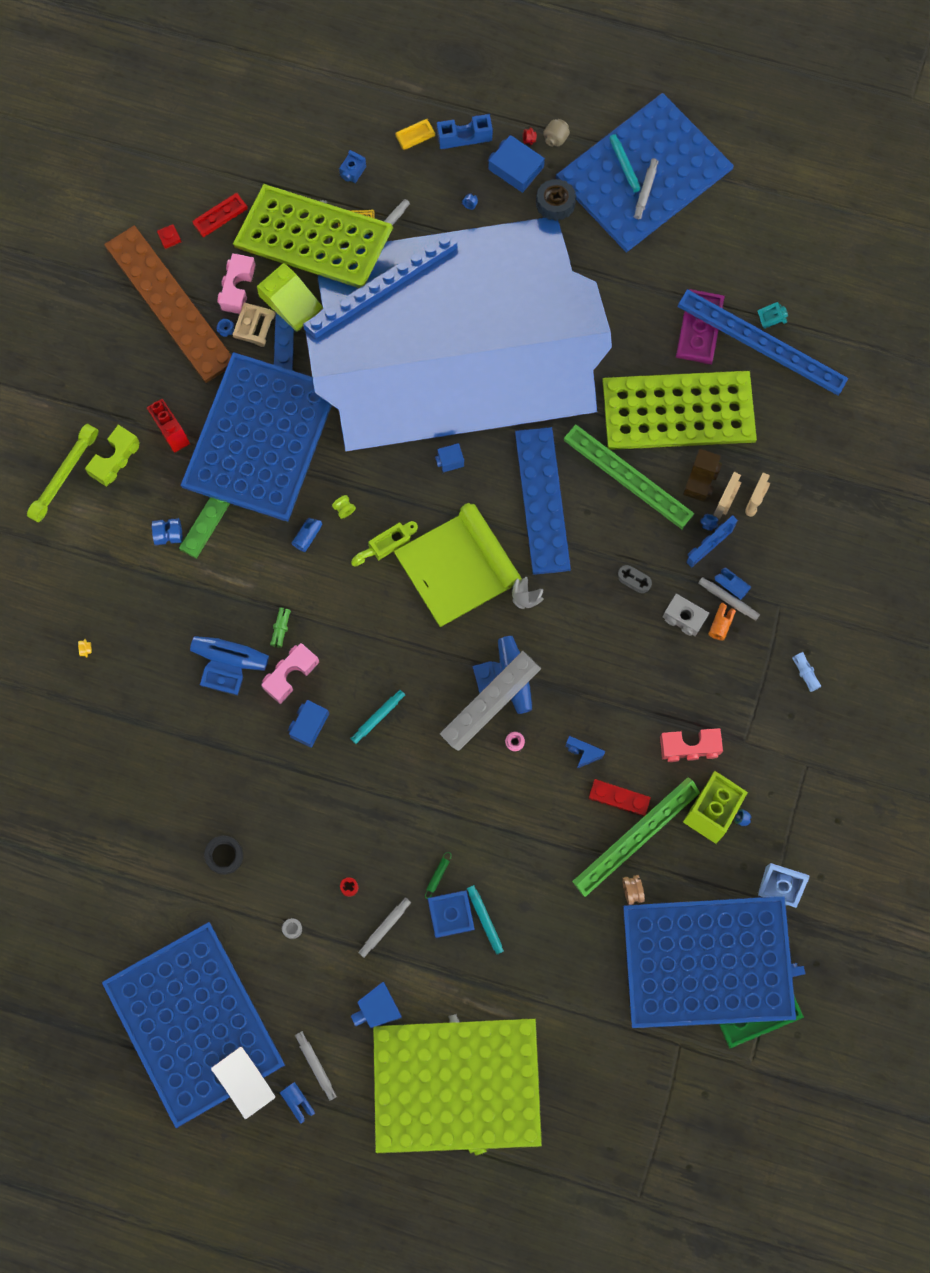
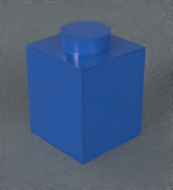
M459 443L437 449L438 456H435L437 467L442 468V472L464 467V458Z

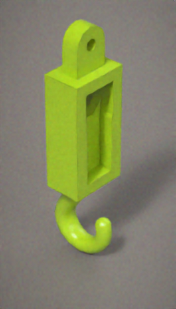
M411 521L403 526L401 523H398L368 541L369 549L354 556L351 565L354 567L359 566L365 562L364 558L373 555L379 561L410 542V536L417 532V523ZM399 532L403 538L394 541L392 535Z

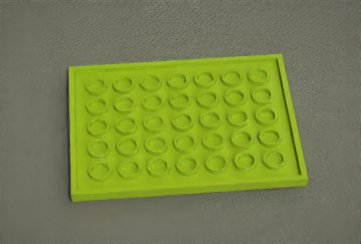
M536 1019L374 1027L376 1153L542 1147Z

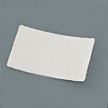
M242 1047L211 1068L244 1119L250 1117L275 1098L272 1090Z

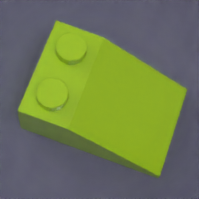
M285 263L257 286L259 297L296 332L303 327L305 322L323 309V306L301 279Z
M714 771L689 810L683 823L717 844L727 832L748 792Z

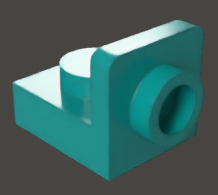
M778 302L757 310L764 329L780 322L788 323L786 319L788 316L787 309Z

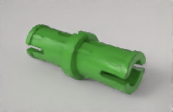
M279 608L276 623L273 624L274 632L270 643L273 647L276 646L277 640V648H282L283 639L285 632L288 631L287 623L291 613L289 609H285L283 616L284 608Z

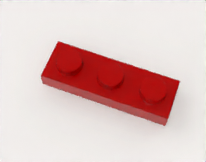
M235 193L193 220L192 223L204 238L248 208L238 193Z
M596 779L589 795L591 800L643 817L646 815L651 799L649 796Z

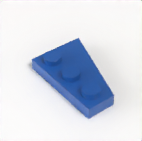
M732 515L724 524L722 523L711 536H707L701 542L702 545L698 549L695 547L688 553L689 557L686 563L691 568L733 532L738 520Z

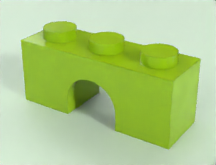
M120 425L115 428L107 439L110 445L116 449L114 455L110 458H102L96 454L85 468L89 476L106 487L116 479L117 472L120 468L126 466L130 455L134 454L139 448L140 442L137 436Z

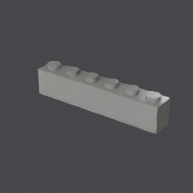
M522 651L440 735L452 748L459 751L541 668L529 655Z

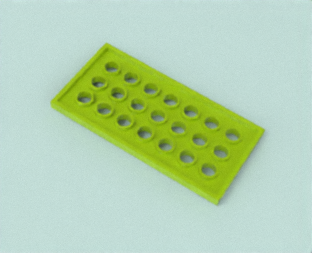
M263 184L233 245L237 249L361 288L366 284L393 227L392 224ZM277 203L276 207L268 208L270 204ZM288 208L293 209L290 213H284ZM308 213L306 218H300L302 214ZM269 218L267 223H261L262 219ZM324 218V221L322 223H316L318 219ZM285 223L283 228H277L278 224ZM336 223L341 224L340 227L336 229L332 228V226ZM301 228L299 233H292L294 229ZM352 228L357 229L356 232L353 234L348 233V231ZM261 233V236L259 238H253L255 234ZM368 233L373 234V236L370 239L364 238V236ZM310 234H317L313 239L308 238ZM277 238V241L275 243H269L271 239ZM326 239H333L330 244L324 243ZM293 243L290 249H285L287 244ZM345 243L349 244L348 248L346 249L340 248L341 245ZM303 249H309L308 253L301 254ZM359 249H366L363 254H357ZM319 254H325L323 259H317ZM342 259L339 264H333L334 260ZM350 265H358L354 270L349 269Z
M750 371L603 378L602 380L607 446L609 450L755 443L757 440ZM715 387L719 390V394L713 395L709 389ZM735 387L737 389V393H729L728 388ZM697 388L701 394L695 396L691 393V390ZM679 389L683 395L677 397L672 391ZM656 390H661L664 393V396L660 398L656 397L654 392ZM643 391L646 397L638 398L636 392ZM619 392H625L628 397L626 399H620L617 396V394ZM736 404L739 410L732 411L729 405ZM698 405L702 408V412L696 413L692 407ZM718 405L721 408V410L719 412L712 411L711 406ZM680 406L684 409V412L677 414L674 408ZM662 407L666 413L659 415L656 413V408ZM644 408L647 414L641 416L637 413V410ZM626 409L629 415L623 417L619 414V411ZM738 421L741 427L738 429L733 428L731 422ZM714 422H720L722 424V428L715 429L712 424ZM701 423L703 424L704 429L697 430L695 429L694 424ZM661 424L665 425L667 427V431L660 432L657 429V426ZM683 424L686 429L678 431L675 426ZM642 425L647 426L649 431L642 433L639 431V427ZM626 426L630 429V433L623 434L620 428Z

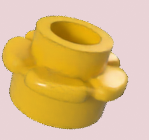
M86 639L78 641L79 655L87 658L88 654L92 653L91 642H87Z

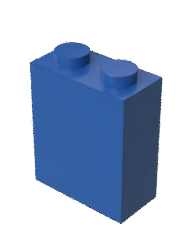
M511 135L500 143L499 149L496 153L493 152L488 159L489 170L522 193L544 168L545 161L544 157Z

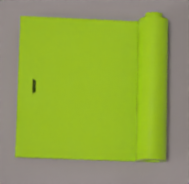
M467 503L460 508L459 516L394 551V554L439 627L446 625L512 588L517 578L519 581L522 580L475 504Z

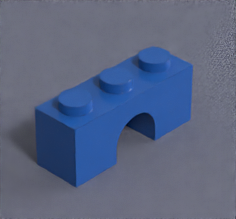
M490 114L474 116L472 121L464 126L455 125L454 120L437 122V136L440 149L492 141L493 129Z

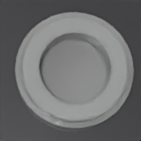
M287 919L282 925V932L287 938L296 939L302 933V925L297 919Z

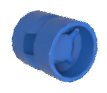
M169 519L167 522L164 520L152 521L154 544L163 545L167 541H170L171 544L182 543L183 536L180 519Z

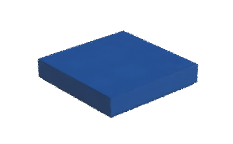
M467 890L428 898L435 938L475 930Z

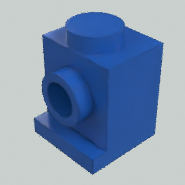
M350 150L339 168L340 176L348 182L356 183L366 168L365 157Z

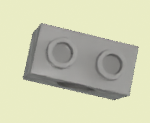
M676 594L666 609L663 618H665L668 624L672 626L677 625L682 628V632L696 637L709 612ZM686 613L690 619L683 620L680 614Z

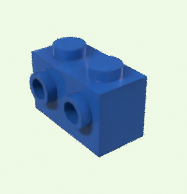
M307 700L305 704L302 703L297 712L299 716L296 721H292L288 731L292 739L312 748L329 716V711Z

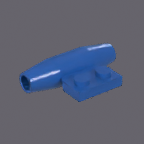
M194 636L190 651L211 660L205 666L200 686L237 696L243 680L242 669L265 671L269 660L268 655L253 648L218 638Z
M513 636L498 639L500 663L490 661L473 666L480 693L520 654ZM529 682L511 699L517 714L532 710Z

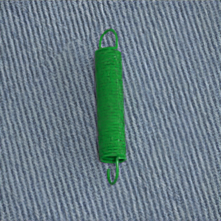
M441 859L427 886V891L435 892L450 862L449 860Z

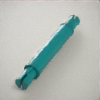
M613 134L609 138L612 148L616 153L628 183L636 193L641 190L638 179L617 135Z
M399 690L393 697H390L350 739L357 744L363 736L366 737L398 705V702L405 694Z
M474 885L467 888L472 904L493 950H495L496 955L504 952L481 896Z

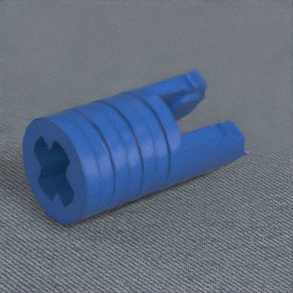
M307 518L292 541V545L298 550L306 552L322 527V521Z
M726 567L721 570V574L714 577L716 582L740 600L744 598L751 588L750 585Z
M295 1082L280 1092L300 1124L305 1121V1118L297 1107L299 1104L302 1105L308 1115L312 1116L315 1114Z

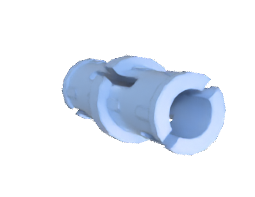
M802 652L792 657L800 671L799 675L803 677L809 691L812 692L821 687L813 672L814 668L810 666L804 653Z

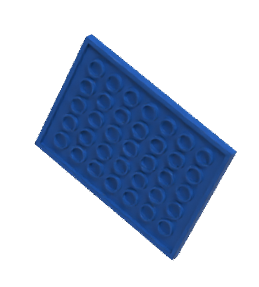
M662 93L556 174V179L567 181L568 184L572 185V188L575 189L576 200L627 253L730 172L734 165ZM613 134L617 135L641 189L651 159L659 161L641 219L634 218L641 190L635 193L628 183L609 139Z
M233 352L182 480L181 487L288 522L332 404L315 393L311 376Z
M785 896L624 906L632 1028L796 1020Z
M210 922L102 982L175 1128L180 1127L230 1098V1095L211 1068L238 1048L242 1047L263 1078L285 1066Z

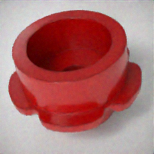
M529 128L523 132V143L531 146L536 142L537 134L532 128Z

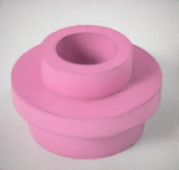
M511 732L507 735L505 744L509 750L519 751L523 748L525 739L519 732ZM513 739H517L519 743L517 745H513L511 741Z

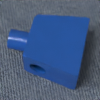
M384 982L360 999L357 1003L361 1010L351 1015L355 1026L367 1021L370 1028L402 1018Z

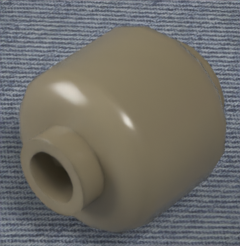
M562 119L552 120L543 132L545 142L549 146H561L570 134L568 124Z

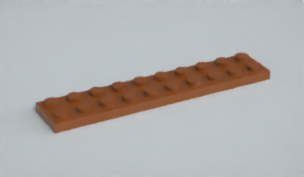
M132 226L105 243L106 249L204 382L207 383L226 371L232 355L136 226Z

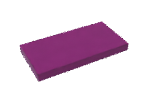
M689 289L693 293L723 308L725 296ZM684 311L676 358L712 364L718 329Z

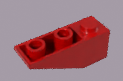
M163 399L146 407L174 453L190 444L182 427Z

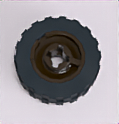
M551 179L540 185L536 194V207L544 218L558 221L569 217L573 213L576 194L571 184L561 179Z

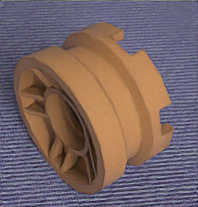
M634 875L633 878H622L628 905H632L637 901L639 903L645 902L641 879L638 880L640 878L639 875Z

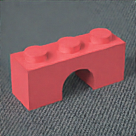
M720 728L700 730L698 733L699 743L695 746H689L684 743L681 731L662 733L660 736L662 760L668 759V762L679 761V758L697 760L700 756H706L707 759L718 758V755L723 752Z

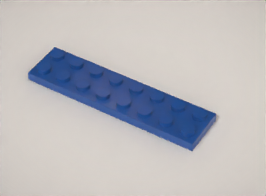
M552 427L515 431L532 573L536 575L570 571Z

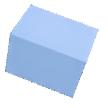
M770 863L765 868L758 896H785V904L796 908L809 880V875Z

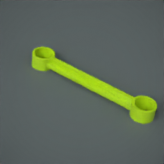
M89 424L83 426L79 433L78 441L38 501L36 500L31 504L27 517L36 522H40L45 517L51 500L87 446L92 445L96 440L98 429Z

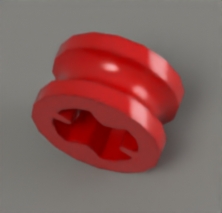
M345 878L340 884V889L345 896H354L358 891V884L353 878ZM347 882L349 884L354 883L355 886H352L354 889L353 891L350 892V890H344V888H346L345 884Z

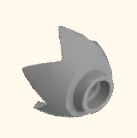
M525 577L520 581L517 578L512 589V601L521 609L534 607L544 600L541 597L543 589L528 592V578Z

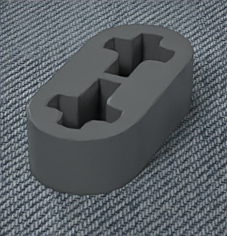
M624 565L619 569L618 579L621 583L639 593H646L650 590L652 580L649 576L629 565ZM626 571H629V576L631 577L623 578L624 574L622 572L626 573ZM645 580L647 587L643 586L641 588L639 582Z

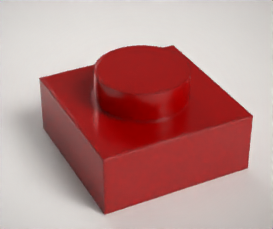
M174 224L157 231L165 249L181 243Z

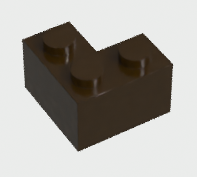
M699 449L683 495L705 502L707 496H711L714 486H711V482L717 479L722 463L719 462L720 455Z

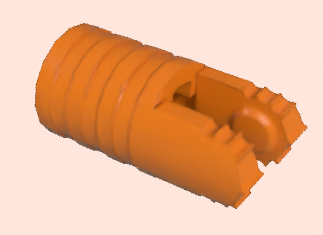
M724 603L720 604L708 633L712 638L721 641L725 640L736 610L731 608L726 617H723L727 605Z

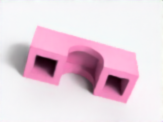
M232 253L231 260L227 261V275L222 279L223 290L219 292L217 300L222 311L240 314L244 302L246 303L247 296L245 290L237 289L235 286L240 281H252L256 266L253 257Z
M302 643L299 646L295 645L289 651V656L285 660L282 659L276 665V670L264 677L262 680L263 689L281 704L293 691L292 686L286 681L287 675L291 671L298 670L307 676L318 665V657Z

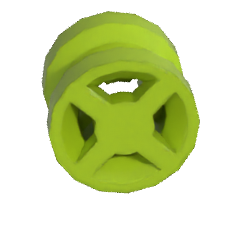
M347 495L338 498L332 504L333 509L339 512L338 516L341 519L346 518L356 509L354 504L349 502L350 499Z

